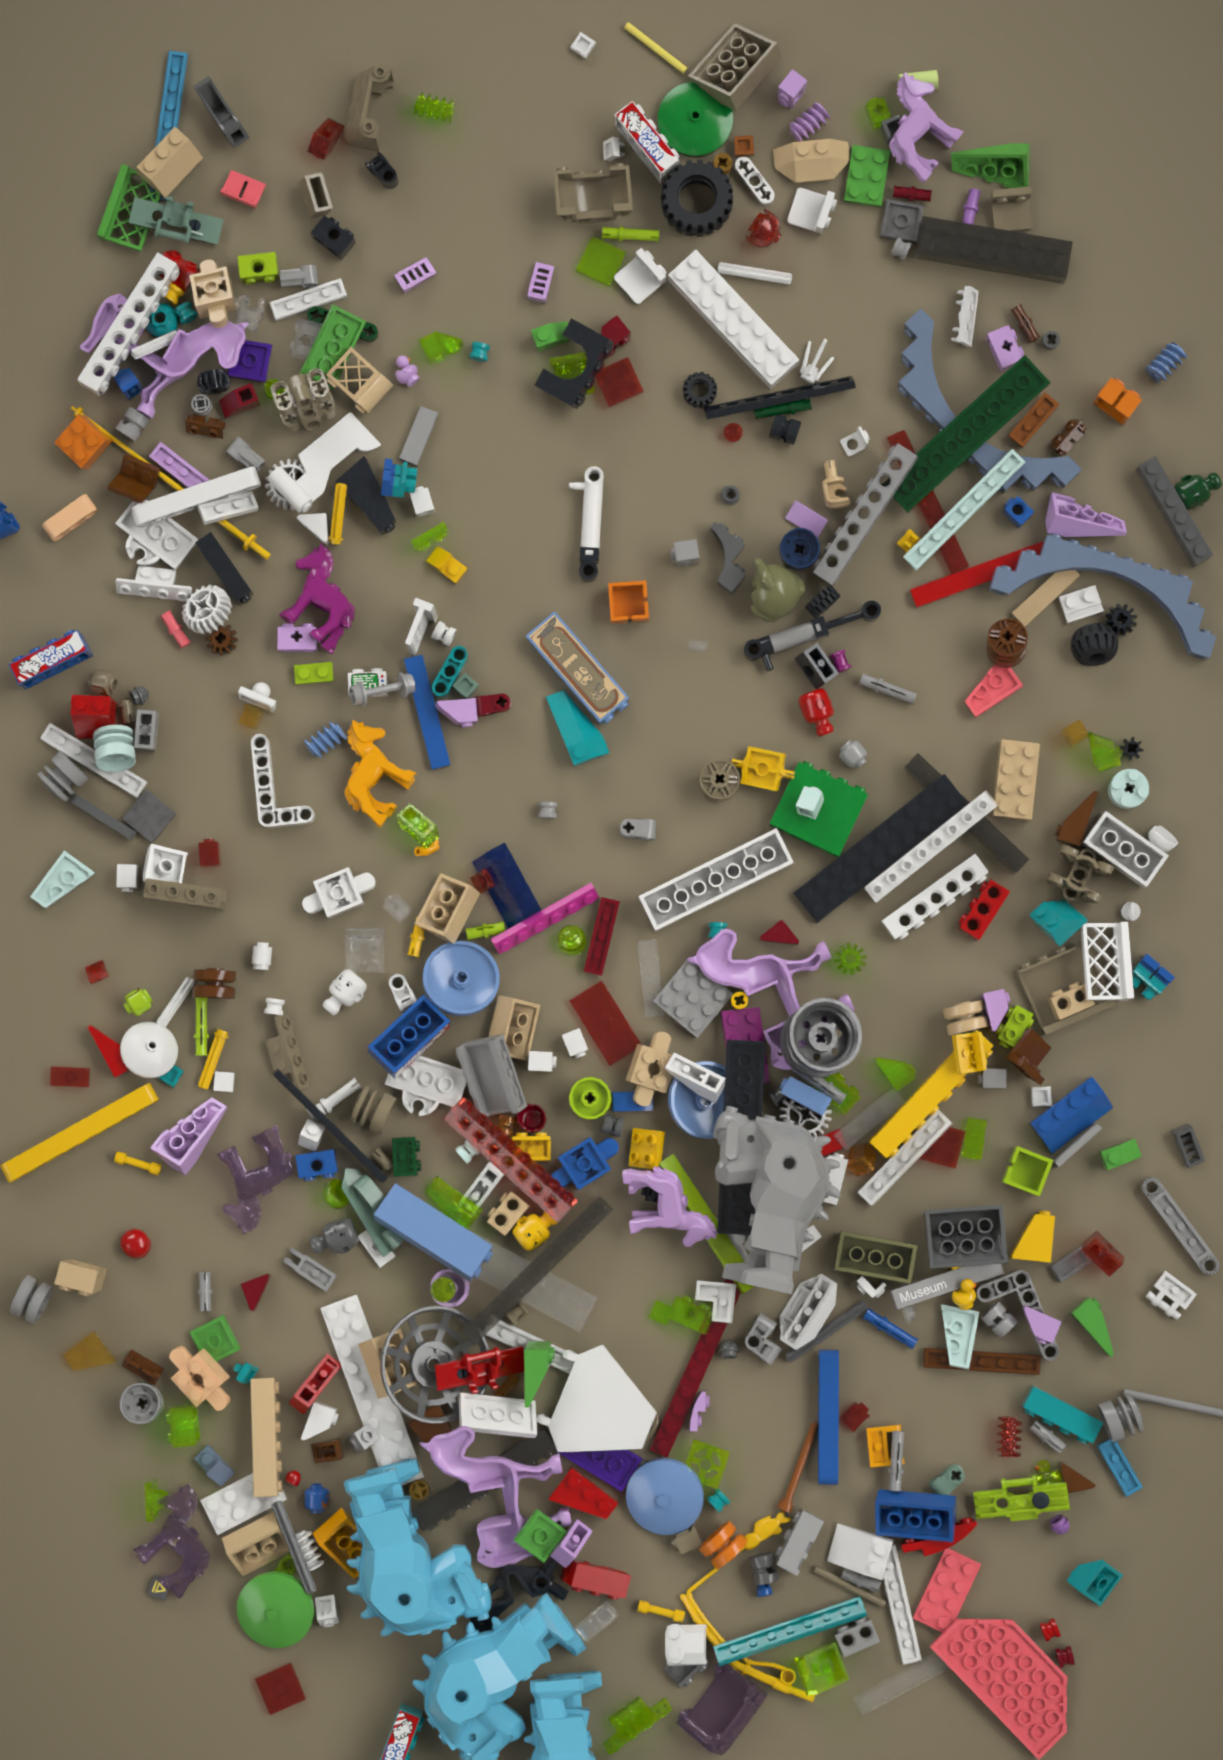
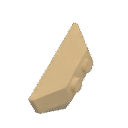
M835 139L792 142L773 149L775 169L794 183L834 180L850 162L848 142Z

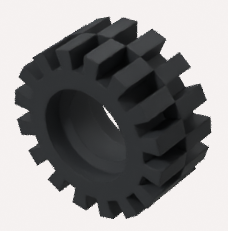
M704 372L690 374L683 385L684 399L687 400L689 405H693L694 408L696 406L699 408L709 406L710 403L714 402L717 394L715 379L711 378L708 373L704 374ZM697 383H702L707 387V393L702 397L694 395L692 391Z
M830 584L820 591L805 608L814 618H817L833 605L841 595Z

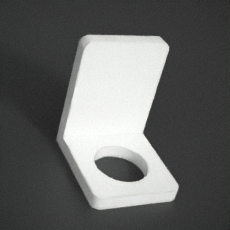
M860 426L855 433L841 439L840 443L847 456L851 457L868 448L870 438L866 430L863 431ZM851 439L856 440L858 443V447L855 450H850L847 447V442Z

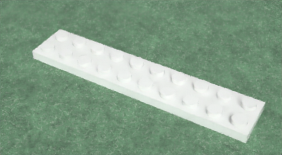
M353 1295L320 1308L363 1426L370 1424L379 1437V1440L371 1445L378 1467L417 1458L400 1410L392 1403L389 1396L378 1399L358 1345L373 1338L358 1295ZM421 1466L420 1473L415 1475L411 1479L407 1480L402 1485L423 1478L424 1474L421 1469Z

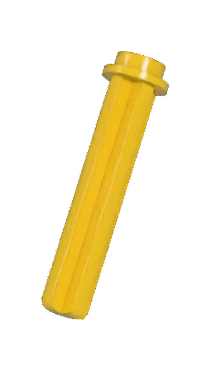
M337 483L335 486L330 536H328L329 543L341 544V541H343L341 536L347 485L343 483Z
M217 1029L214 1032L215 1037L198 1082V1087L208 1089L225 1040L229 1037L226 1031Z

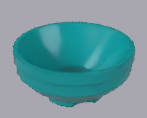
M159 303L157 311L155 313L152 312L148 318L149 323L146 326L148 332L155 337H160L174 330L176 331L179 325V317L174 312L175 309L168 304ZM156 314H165V321L157 323L155 321Z

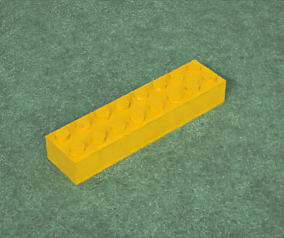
M982 1035L984 1038L985 1057L987 1059L993 1052L991 1050L993 1045ZM954 1051L868 1141L883 1158H892L899 1151L897 1147L901 1143L906 1144L913 1136L911 1132L914 1129L919 1130L926 1123L924 1120L926 1116H932L939 1109L937 1105L941 1101L946 1102L953 1094L951 1090L954 1087L959 1088L966 1081L964 1077L967 1073L957 1074Z

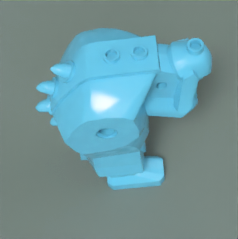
M418 1458L367 1470L366 1475L354 1477L344 1482L345 1491L352 1498L349 1505L357 1527L356 1533L351 1535V1540L359 1541V1543L362 1542L363 1545L361 1555L357 1556V1559L347 1560V1564L350 1567L356 1568L359 1571V1581H357V1584L347 1586V1591L363 1597L367 1604L365 1611L360 1614L362 1619L379 1616L384 1620L383 1624L385 1626L380 1632L381 1636H388L394 1631H399L409 1636L416 1634L427 1635L432 1633V1630L451 1628V1625H455L458 1618L462 1615L465 1618L477 1617L478 1621L488 1619V1612L491 1609L492 1599L487 1583H481V1580L477 1579L471 1565V1553L466 1545L454 1544L432 1558L428 1543L416 1531L419 1529L417 1518H413L411 1496L404 1495L402 1484L420 1473Z
M547 1593L538 1599L533 1608L525 1602L504 1620L492 1617V1630L479 1632L478 1629L475 1630L473 1623L469 1622L466 1626L467 1633L465 1637L460 1639H452L447 1631L443 1632V1646L438 1656L434 1658L427 1654L422 1656V1660L429 1668L430 1674L425 1681L413 1680V1686L424 1695V1707L429 1717L427 1718L433 1729L436 1727L440 1732L438 1736L444 1745L448 1744L452 1751L456 1748L460 1751L459 1757L461 1760H498L499 1751L509 1742L521 1737L526 1730L524 1719L503 1701L513 1695L519 1681H526L533 1675L532 1672L539 1665L551 1661L548 1649L559 1643L574 1656L587 1649L556 1603L554 1604Z
M601 1671L548 1675L549 1679L530 1680V1691L535 1701L529 1702L533 1733L526 1736L524 1742L530 1743L532 1746L535 1745L531 1759L527 1760H597L594 1753L589 1749L592 1747L590 1731L586 1729L590 1710L587 1707H582L581 1695L602 1686Z

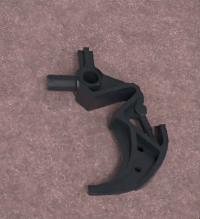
M550 1556L543 1568L519 1564L506 1565L501 1572V1576L496 1578L495 1583L489 1588L491 1594L498 1588L504 1590L503 1595L492 1599L488 1619L478 1621L477 1617H470V1622L473 1623L475 1630L478 1629L479 1632L492 1630V1617L498 1618L502 1612L513 1604L514 1594L509 1577L510 1574H514L532 1598L544 1595L548 1591L563 1601L569 1591L555 1583L554 1576L552 1575L559 1562ZM544 1577L547 1581L544 1584H538L536 1579Z

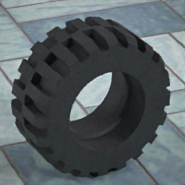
M692 160L686 161V165L682 166V164L676 166V170H671L668 178L664 180L661 190L663 215L668 219L670 226H675L676 231L679 233L684 231L686 236L697 234V237H703L704 233L710 235L713 233V230H719L723 223L727 222L732 211L733 188L732 184L729 183L727 174L724 175L722 173L723 170L719 166L715 168L713 163L709 161L707 164H704L703 160H697V163H692ZM694 183L706 185L714 192V205L707 212L700 214L690 213L680 205L679 195L681 190Z

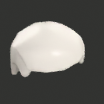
M1160 825L1154 826L1148 833L1150 843L1163 852L1171 851L1178 844L1176 838Z

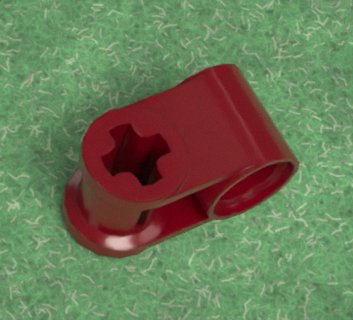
M504 693L474 697L476 698L477 717L506 712L512 706L511 699ZM501 698L507 701L504 707L498 704V702H501Z

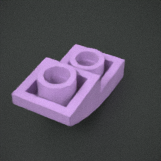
M701 1391L695 1401L690 1419V1431H698V1427H701L702 1416L698 1415V1412H706V1407H709V1395H706V1391Z

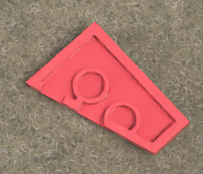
M994 665L965 700V704L973 716L977 718L1023 688V684L1012 668H1002Z

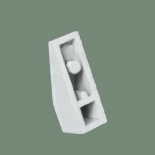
M673 1053L665 1067L667 1072L688 1088L713 1103H716L724 1090V1077L676 1053Z
M494 1156L459 1201L458 1205L473 1216L510 1166L497 1156Z

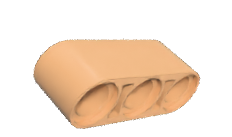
M84 494L45 521L42 527L51 540L55 542L92 517L98 509L88 495Z

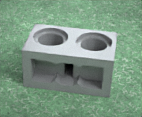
M697 539L674 542L673 548H670L672 563L676 562V568L699 564Z
M862 1617L854 1621L855 1624L851 1626L845 1624L837 1628V1632L834 1634L844 1658L880 1642L870 1617L867 1619ZM861 1628H870V1634L868 1636L860 1635ZM851 1635L853 1637L852 1642L844 1644L842 1642L843 1636Z

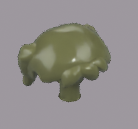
M756 558L754 566L757 569V573L751 582V587L755 589L751 594L754 606L751 605V610L756 617L762 618L766 622H776L779 618L787 616L794 610L799 599L804 595L806 588L803 580L792 570L788 569L786 565H766L760 558Z

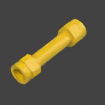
M117 1151L114 1158L115 1163L121 1165L125 1163L149 1171L148 1173L157 1176L162 1167L161 1164L138 1160Z
M642 1600L639 1601L637 1612L644 1614L649 1612L673 1618V1621L683 1623L685 1611L679 1609L674 1611L650 1605L648 1601Z

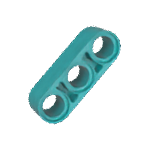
M456 646L451 650L434 680L432 691L436 697L445 698L449 695L452 685L457 681L469 658L468 652L463 646ZM458 651L465 653L464 658L461 660L454 658L455 653ZM447 668H454L455 674L448 677L445 675V671ZM439 684H444L446 690L443 693H437L436 687Z

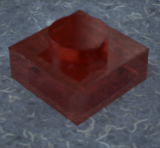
M487 869L481 870L470 878L480 894L495 886Z
M103 960L85 967L91 984L109 977Z

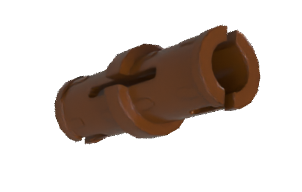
M1019 304L1012 308L1011 312L1019 323L1018 327L1024 331L1029 342L1037 340L1040 335L1032 324L1033 320L1027 316L1022 305Z

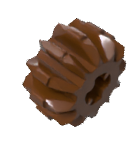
M220 625L218 631L215 630L211 634L208 633L211 637H205V640L210 642L207 644L208 649L213 648V654H216L219 650V655L223 656L224 650L228 654L231 653L229 647L236 649L232 642H238V638L233 637L237 632L235 630L230 631V625H227L225 629L224 626ZM221 635H223L224 638H226V640H223L222 643H220L217 640L221 638Z

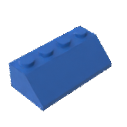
M1089 1077L1028 1124L1050 1153L1053 1154L1110 1111L1113 1106L1095 1079Z
M879 1489L875 1500L876 1535L946 1542L954 1541L956 1496Z

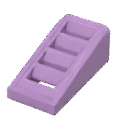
M426 257L398 272L394 277L406 294L437 273ZM424 264L429 270V273L427 274L422 268V265ZM419 269L423 276L419 277L415 270ZM411 272L413 273V275H414L415 278H416V280H414V281L412 280V278H411L410 275H409ZM406 276L410 283L406 284L403 277Z
M536 262L527 299L546 303L554 266ZM539 268L549 270V274L538 272ZM537 276L546 277L547 281L537 279ZM535 282L545 284V288L536 286ZM535 289V290H540V291H544V292H543V294H539V293L533 292V290Z

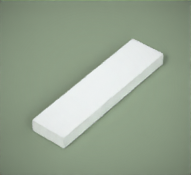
M339 278L269 303L275 320L279 321L306 312L311 307H320L346 298L347 294L343 282Z

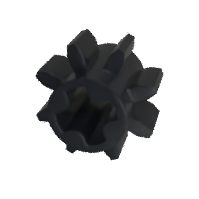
M1134 737L1129 742L1124 739L1123 743L1125 745L1119 747L1120 750H1123L1121 757L1127 756L1128 761H1131L1133 756L1136 759L1140 758L1137 753L1144 751L1139 746L1141 741H1134ZM1129 746L1135 747L1134 752H1128Z
M649 1186L642 1188L641 1195L645 1196L644 1201L658 1202V1193Z

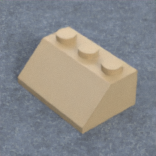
M174 127L136 167L137 174L166 199L203 160V156L192 142Z
M440 873L414 924L438 938L455 944L480 893L471 885Z
M498 995L488 1037L503 1034L511 1058L528 1061L541 1005Z
M274 1512L222 1538L227 1556L242 1577L289 1553Z

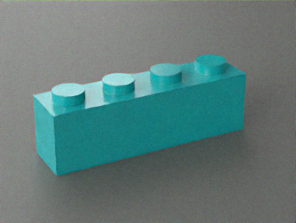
M1033 1385L1022 1404V1407L1026 1408L1025 1413L1033 1417L1036 1414L1043 1417L1042 1422L1050 1426L1053 1423L1060 1426L1059 1430L1067 1435H1070L1072 1432L1077 1435V1440L1086 1445L1088 1441L1094 1443L1103 1425L1102 1421Z

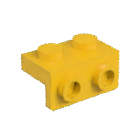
M982 1032L952 1035L957 1074L987 1070Z
M516 1133V1136L512 1137V1161H551V1137L547 1136V1133H535V1136H527V1133Z

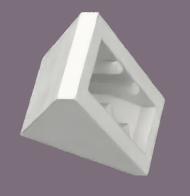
M326 513L297 516L298 521L326 546L329 544L328 516Z

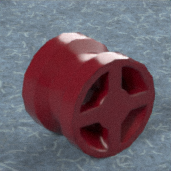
M1066 1646L1065 1649H1055L1059 1668H1064L1068 1664L1071 1666L1075 1665L1071 1646Z

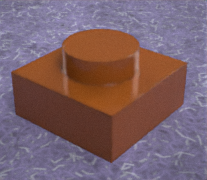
M753 135L734 136L735 157L754 156Z

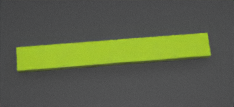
M672 1154L661 1161L659 1167L662 1170L665 1168L668 1171H672L680 1179L683 1193L687 1195L688 1205L685 1207L686 1210L689 1212L694 1211L695 1213L701 1212V1215H707L711 1222L714 1223L717 1231L718 1221L675 1155ZM718 1233L716 1238L710 1237V1240L706 1239L723 1266L729 1263L745 1262L727 1234ZM733 1280L741 1294L754 1287L753 1285Z

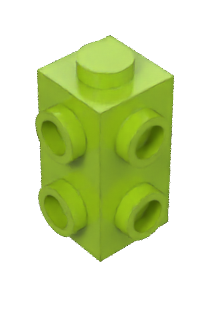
M1015 1005L1014 1008L1010 1006L1005 1015L1007 1017L1005 1024L1001 1023L996 1031V1034H998L996 1039L1000 1041L999 1045L1006 1049L1014 1048L1023 1037L1022 1034L1025 1029H1029L1033 1024V1013L1018 1005Z

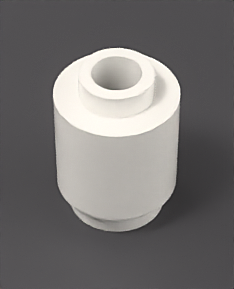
M257 942V946H253V969L269 970L272 957V947H269V943Z

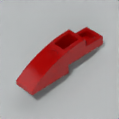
M971 1517L959 1519L960 1522L955 1523L953 1542L906 1538L903 1543H900L902 1551L906 1553L922 1549L924 1557L938 1553L965 1538L977 1526V1522L975 1519L971 1520Z

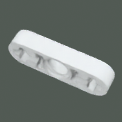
M738 158L735 162L736 173L761 205L768 206L772 204L775 195L773 189L749 158ZM741 162H742V164H746V163L748 164V165H747V170H748L749 174H748L747 177H745V176L747 175V172L745 171V169H743V168H742L741 170L739 169ZM751 177H758L760 179L759 185L752 186L749 183ZM763 185L765 186V187H763V189H762V190L764 191V193H765V194H768V193L770 194V195H769V200H767L766 198H765V199H762L763 194H762V192H761L759 189H760Z

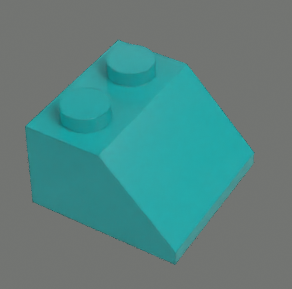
M1065 900L1043 902L1029 914L1036 926L1058 946H1061L1088 921L1087 918Z

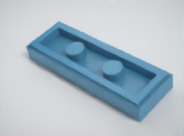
M1108 1438L1096 1445L1126 1497L1143 1488L1118 1442L1112 1443L1111 1439Z

